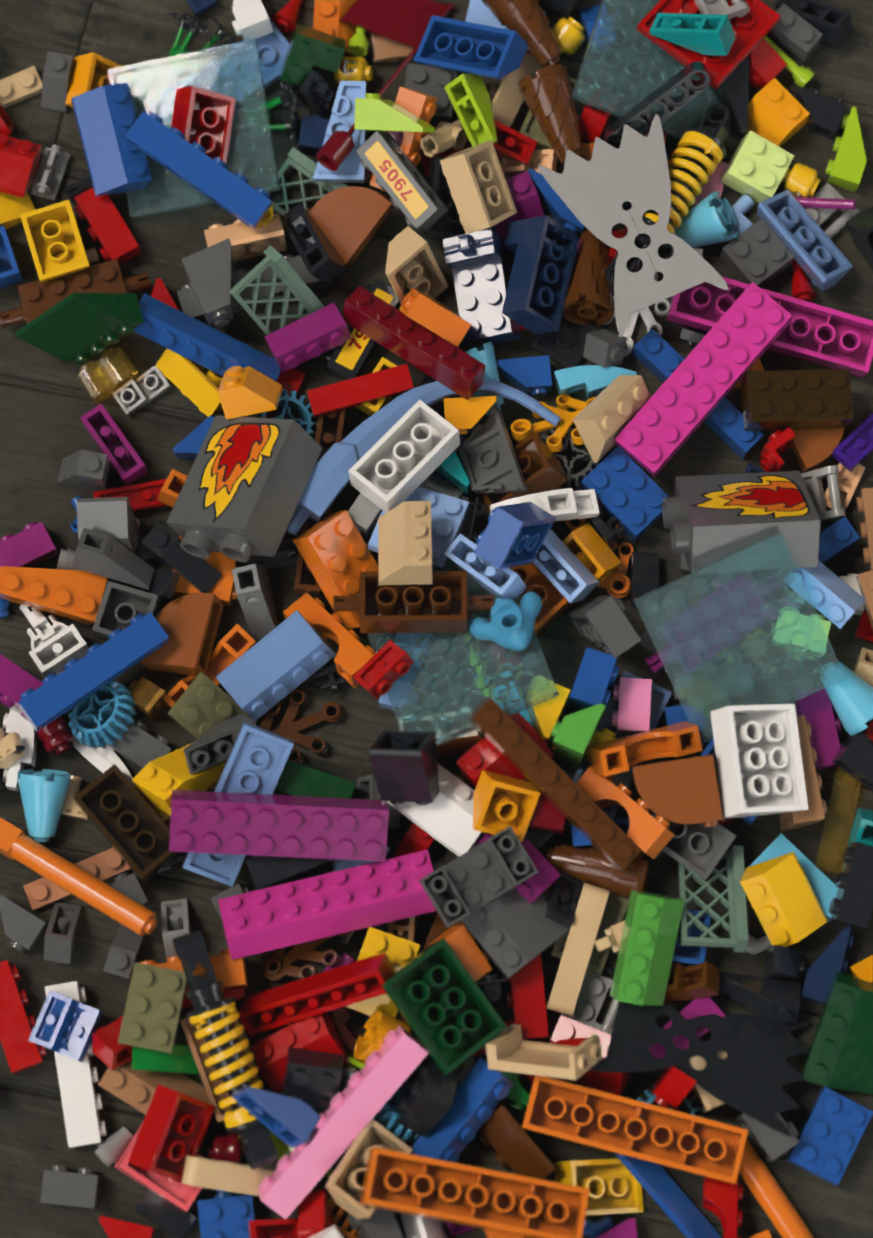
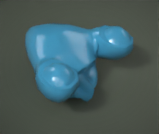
M528 592L522 596L519 607L510 598H497L495 604L491 607V621L483 617L474 618L470 622V633L476 639L489 640L510 650H524L532 639L535 620L542 608V599L535 592Z

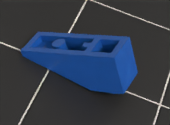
M530 168L528 173L538 193V197L557 223L573 234L581 236L587 228L576 218L543 175Z
M249 1086L234 1092L231 1096L291 1148L306 1143L320 1119V1116L313 1111L312 1106L300 1099Z

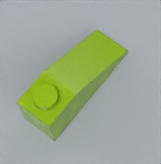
M461 74L444 86L472 146L488 140H492L494 144L497 142L488 91L479 75Z
M365 93V98H355L354 129L435 133V127L395 102L381 99V94Z

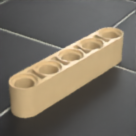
M584 883L576 908L574 922L569 931L546 1009L573 1016L610 890Z
M187 1155L182 1183L259 1196L258 1190L261 1181L266 1176H271L276 1169L260 1167L252 1170L247 1164Z

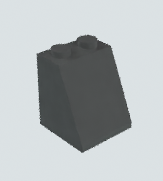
M229 238L181 259L185 276L208 325L212 328L224 327L230 323L231 319H234V297L229 292L234 287V255Z

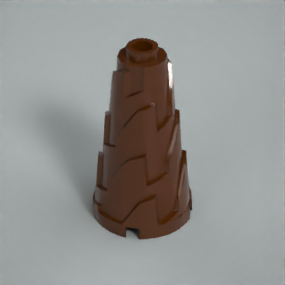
M482 0L502 26L505 25L508 30L516 31L529 45L527 51L537 64L545 67L559 64L562 61L560 59L562 55L560 51L561 46L548 25L550 22L538 3L540 0Z
M563 64L550 65L535 70L536 76L532 79L530 74L523 77L518 83L519 90L561 163L565 164L567 150L583 158L584 151L577 122L578 116L572 98L573 92L566 66L563 67Z
M585 229L580 236L577 257L574 260L564 304L563 316L567 320L579 325H587L586 322L589 324L590 320H597L596 326L609 322L614 314L613 294L610 292L605 277L606 269L610 266L611 262H609V246L594 236L588 229Z
M560 844V846L556 845L554 849H549L547 861L557 871L561 870L585 883L610 890V893L630 899L631 890L646 892L652 863L645 860V856H650L643 850L624 870L615 868L595 847L587 848Z

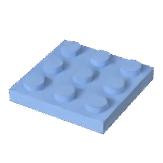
M418 487L405 501H431L432 569L444 571L448 561L444 552L457 538L469 509V502ZM378 521L368 543V550L377 553Z

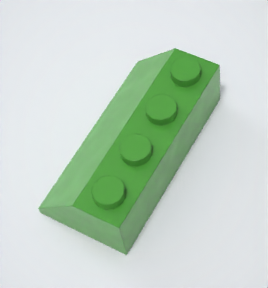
M600 703L565 716L562 723L556 722L548 743L549 749L554 754L553 759L578 770L584 757L585 749L588 747L601 721L605 705Z
M631 890L610 996L616 1001L637 1005H663L684 899Z

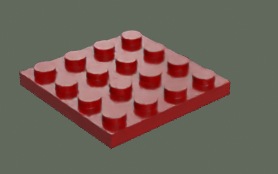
M660 0L637 25V31L684 66L696 61L705 64L710 76L709 84L717 89L780 21L781 16L760 0H743V2H747L750 11L742 17L736 16L729 19L736 38L727 56L703 55L650 35L649 30L658 13L701 14L694 0ZM726 0V2L728 3L729 7H730V6H733V3H732L731 0ZM701 72L695 73L700 78H703L704 74Z

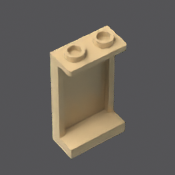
M518 1024L509 1025L486 1043L488 1069L571 1080H577L601 1060L602 1046L599 1044V1035L592 1034L579 1046L526 1041L522 1039L521 1025Z

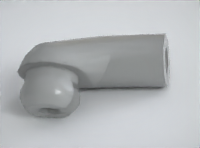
M748 934L746 952L758 954L772 947L767 935L757 939Z

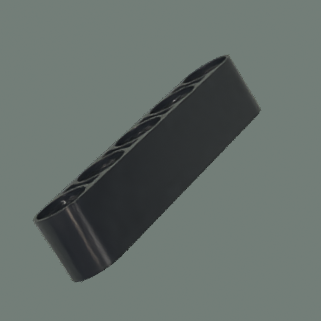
M699 61L688 64L605 130V142L618 149L621 142L612 143L610 139L613 136L622 137L624 125L630 126V123L634 120H640L643 123L640 127L633 129L646 136L650 131L656 114L659 116L661 123L709 86L710 76L706 65ZM696 72L704 74L703 78L697 81L692 80L691 76ZM680 88L684 91L680 96H672V90ZM655 104L663 106L659 112H652L650 108Z

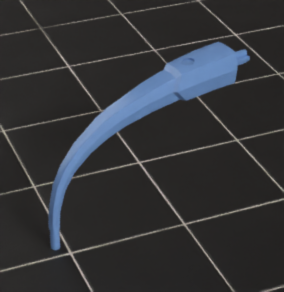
M484 378L483 385L476 391L513 400L535 412L554 426L561 419V417L540 404L536 399L496 380ZM438 381L413 388L398 396L363 421L341 442L334 443L316 462L286 529L287 532L296 535L308 517L318 523L350 482L348 471L419 400L430 406L444 398L458 394Z

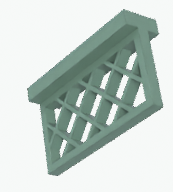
M293 147L287 155V160L265 191L270 194L275 189L283 188L285 201L279 203L272 202L273 210L283 216L290 210L289 205L303 203L304 208L307 210V202L320 200L325 196L323 189L329 193L333 190L349 186L343 182H313L317 164ZM290 166L299 172L300 181L285 182L284 174ZM303 175L309 179L303 180ZM316 183L319 185L320 195L306 198L304 184ZM300 185L302 199L288 201L286 188ZM281 206H286V211H284V210H283L282 208H280V207H281Z
M271 245L263 252L266 257L229 291L266 335L285 327L286 318L296 317L295 321L325 307L286 259ZM270 267L272 269L270 280H260L261 273ZM276 285H285L283 296H274ZM259 286H269L267 297H258ZM246 287H253L250 298H241L239 294ZM289 301H298L297 311L287 312ZM273 302H282L281 312L271 313ZM256 303H266L265 313L255 314ZM280 318L278 329L269 330L270 319Z
M732 846V850H728L721 858L725 859V866L720 871L714 868L711 872L714 876L707 882L678 861L679 898L684 899L680 920L681 946L734 947V952L745 953L748 942L746 893L740 883L745 872L743 846ZM691 878L701 885L694 893L685 886V883ZM717 879L727 886V889L721 894L710 886ZM705 890L715 898L709 905L705 904L698 897ZM692 901L703 909L696 916H693L686 909V906ZM719 902L728 909V912L722 918L712 910ZM706 913L716 921L709 929L699 921ZM694 924L703 934L700 937H688L687 930ZM721 925L729 932V938H718L713 931Z

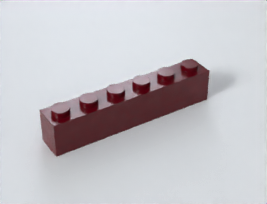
M359 286L344 301L343 319L347 324L461 397L468 400L483 385L486 365L407 317L401 311L368 290Z

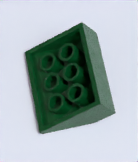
M72 293L19 329L15 334L17 338L63 361H75L76 364H84L89 362L92 356L103 353L109 345L118 343L124 335L133 333L135 328L144 323L136 293Z
M444 938L432 943L381 985L444 1075L450 1073L507 1028Z
M836 971L811 1041L809 1052L802 1067L804 1080L827 1088L873 1094V983Z

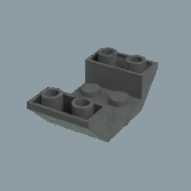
M509 826L420 879L419 882L445 926L449 927L535 875L538 871L513 829Z

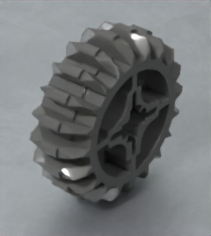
M553 428L547 430L548 435L543 433L540 435L545 443L546 439L555 432ZM570 428L563 438L565 439L563 448L558 452H553V454L560 461L568 479L564 483L566 484L565 489L570 488L571 484H574L575 489L580 490V481L600 463H594L589 452L575 447L571 437L573 428ZM568 446L569 452L571 453L572 460H570L569 467L568 460H566L565 452H567ZM583 461H589L585 469L579 473L572 474V469L576 464H583Z

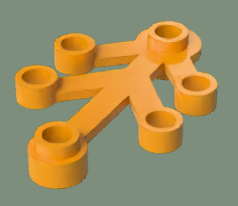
M562 394L556 398L557 408L539 401L540 404L561 417L559 422L554 426L547 420L531 424L526 419H518L511 424L512 437L517 442H521L534 431L539 433L558 427L553 435L546 439L548 448L552 452H558L563 448L562 439L574 424L573 419L596 397H592L584 402L571 398L567 394ZM571 408H573V409H576L577 411L569 412L568 410H570ZM532 412L533 417L538 419L542 418L535 412ZM577 428L573 429L571 432L572 442L576 445L584 444Z

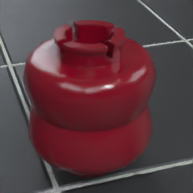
M58 717L37 732V737L43 742L45 751L49 754L57 753L58 756L68 752L75 740L71 733L72 730L68 728V723L63 717Z
M238 1133L228 1136L217 1135L213 1138V1145H208L209 1159L243 1164L244 1157H246L244 1146Z

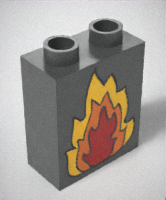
M215 416L166 523L183 538L180 543L181 548L198 558L207 559L212 551L222 552L225 556L239 562H248L251 555L274 557L322 447L293 419L238 417L226 420L225 416Z
M800 471L675 477V497H663V524L665 529L671 528L673 554H685L691 574L818 567L821 520Z

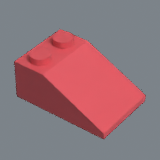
M141 1124L114 1167L187 1212L202 1187L183 1184L180 1181L156 1174L128 1162L140 1132Z

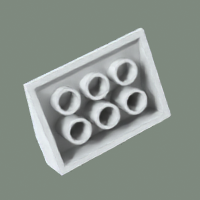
M795 704L726 706L711 711L723 817H750L809 810Z

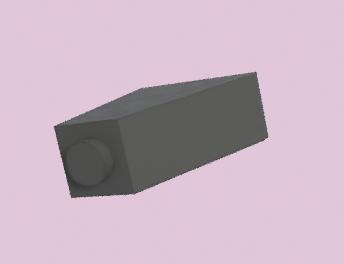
M80 450L63 458L57 484L93 492L109 489L113 467L108 455Z

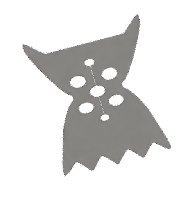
M657 114L652 121L647 137L626 124L623 128L621 144L618 149L596 137L591 161H587L574 152L567 150L562 174L547 167L538 166L545 180L576 218L594 236L618 251L614 273V306L616 325L620 336H623L632 313L701 283L708 282L721 289L729 290L727 283L721 275L696 250L667 230L671 210V182L663 130ZM629 201L632 204V208L626 211L622 208V204ZM648 210H654L659 215V219L654 225H647L643 222V214ZM619 223L626 225L628 228L627 235L620 239L615 238L611 232L613 226ZM642 233L649 235L651 239L650 245L644 249L638 248L634 242L636 236ZM662 244H670L674 248V254L668 259H663L658 255V248ZM638 257L643 263L641 270L635 273L630 272L626 266L627 261L630 258ZM656 272L663 274L661 281L654 280L653 276Z

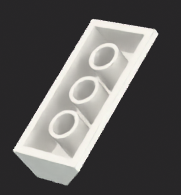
M438 764L440 793L433 802L427 805H418L415 802L408 801L401 804L387 802L459 857L473 849L486 833L473 829V794L475 791Z

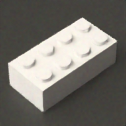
M419 400L348 471L350 483L356 490L386 513L404 502L460 445L459 430Z

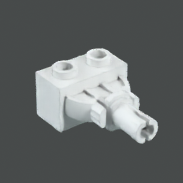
M20 605L19 609L37 634L36 636L31 628L27 630V634L31 638V651L28 653L44 679L54 672L58 675L64 671V666L72 659L77 657L80 660L87 655L86 651L89 648L73 624L68 627L64 623L57 622L53 615H49L48 618L53 624L51 626L40 610L31 608V612L27 606Z

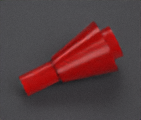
M303 0L289 1L272 17L279 31L293 32L295 30L300 4Z
M794 259L791 264L793 272L791 297L812 302L816 294L802 268Z

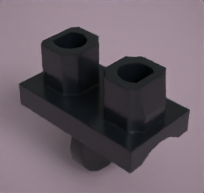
M336 656L331 659L332 665L321 667L307 678L308 684L329 679L319 683L321 690L331 688L333 694H337V686L346 683V680L342 676L334 678L340 675L334 662Z

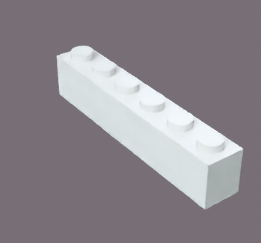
M77 981L45 986L46 998L51 990L80 1003L87 1002L85 987H80V983ZM93 1040L89 1045L83 1062L55 1052L69 1148L99 1144L103 1141V1137L107 1136L105 1120L100 1121L99 1110L103 1109L101 1093L96 1094L95 1083L99 1082L98 1070L96 1066L92 1067L91 1056H95L92 1052Z

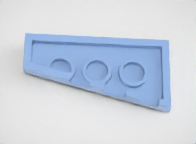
M340 81L323 145L334 131L348 132L355 122V98H365L366 81ZM356 129L351 136L355 147L336 171L326 169L318 161L313 182L364 183V166L361 164V157L356 151L365 143V130Z

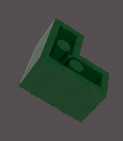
M297 23L281 67L280 79L286 82L290 81L292 84L302 87L312 65L337 73L345 52V40Z

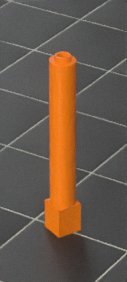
M0 817L1 854L11 860L15 859L140 936H144L146 933L150 934L157 925V920H155L156 913L28 837L21 829Z
M746 1138L738 1173L782 1238H814L749 1139Z

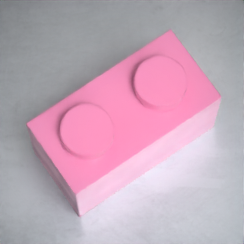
M620 677L619 685L614 684L613 700H618L617 710H612V726H616L617 734L634 735L649 731L652 679Z

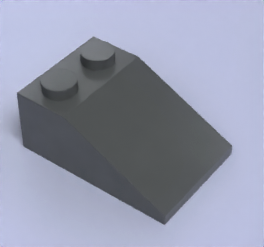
M666 820L670 823L667 829L674 836L662 850L707 880L736 835L720 824L703 827V823L680 824Z

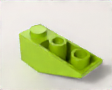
M852 106L850 114L844 113L840 125L844 132L842 137L837 136L832 151L837 152L835 160L829 159L825 174L829 175L827 183L856 193L867 160L857 109Z

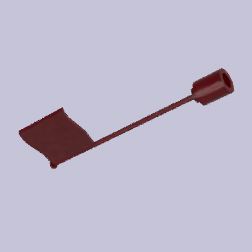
M356 0L340 20L341 23L355 25L389 41L414 47L412 52L378 93L381 94V97L405 69L407 63L416 55L431 16L445 18L450 11L455 10V5L451 2L442 4L432 0ZM354 124L348 132L334 131L317 152L316 158L323 167L336 171L354 149L355 145L351 136L356 130L354 129Z

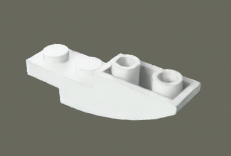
M572 488L557 489L520 496L490 505V511H492L497 506L532 502L556 517L555 521L592 518L600 514L595 489L573 491Z
M14 706L10 709L9 714L5 713L3 729H6V734L15 732L20 735L22 745L25 747V753L12 766L4 769L3 782H6V787L9 790L19 791L18 771L24 770V766L35 768L37 732L31 723L20 715L22 712Z

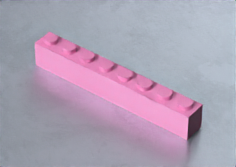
M400 1025L396 1030H391L386 1035L383 1041L384 1044L378 1051L375 1050L368 1056L363 1069L360 1072H355L350 1077L345 1090L342 1093L338 1092L332 1098L327 1111L324 1114H319L320 1119L307 1142L295 1146L289 1155H284L279 1160L274 1173L271 1176H266L261 1181L258 1190L261 1201L284 1219L289 1217L427 1056L428 1051L424 1045Z

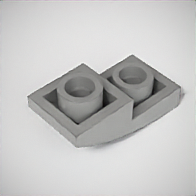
M154 365L136 380L131 379L112 393L125 414L128 415L156 399L173 386Z

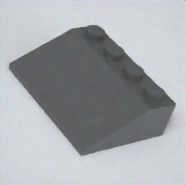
M515 887L459 920L470 931L477 944L507 980L512 978L570 930L569 927L567 928L545 917L548 902L542 895H539L530 904L526 898L519 894Z

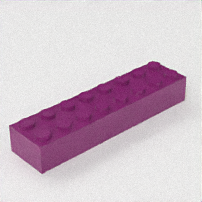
M172 790L169 851L385 862L389 818L388 802L368 799Z

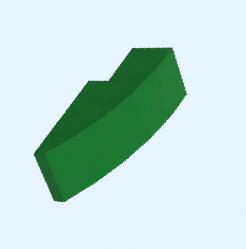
M174 1045L172 1054L133 1046L132 1070L200 1075L189 1046Z

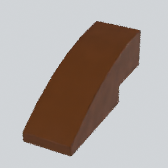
M709 962L686 968L680 963L671 965L664 1001H683L718 995L720 970Z

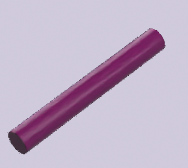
M795 197L803 208L856 209L855 199Z

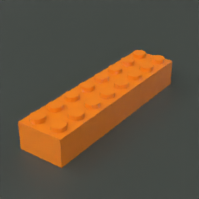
M539 1075L534 1077L522 1124V1129L730 1184H736L748 1134L747 1129Z
M373 1147L369 1150L360 1205L529 1238H582L590 1189Z

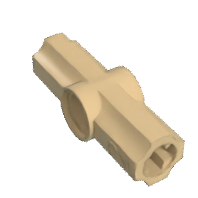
M460 120L452 123L441 121L437 125L435 133H429L421 138L420 147L424 151V155L434 157L450 148L461 150L469 139Z

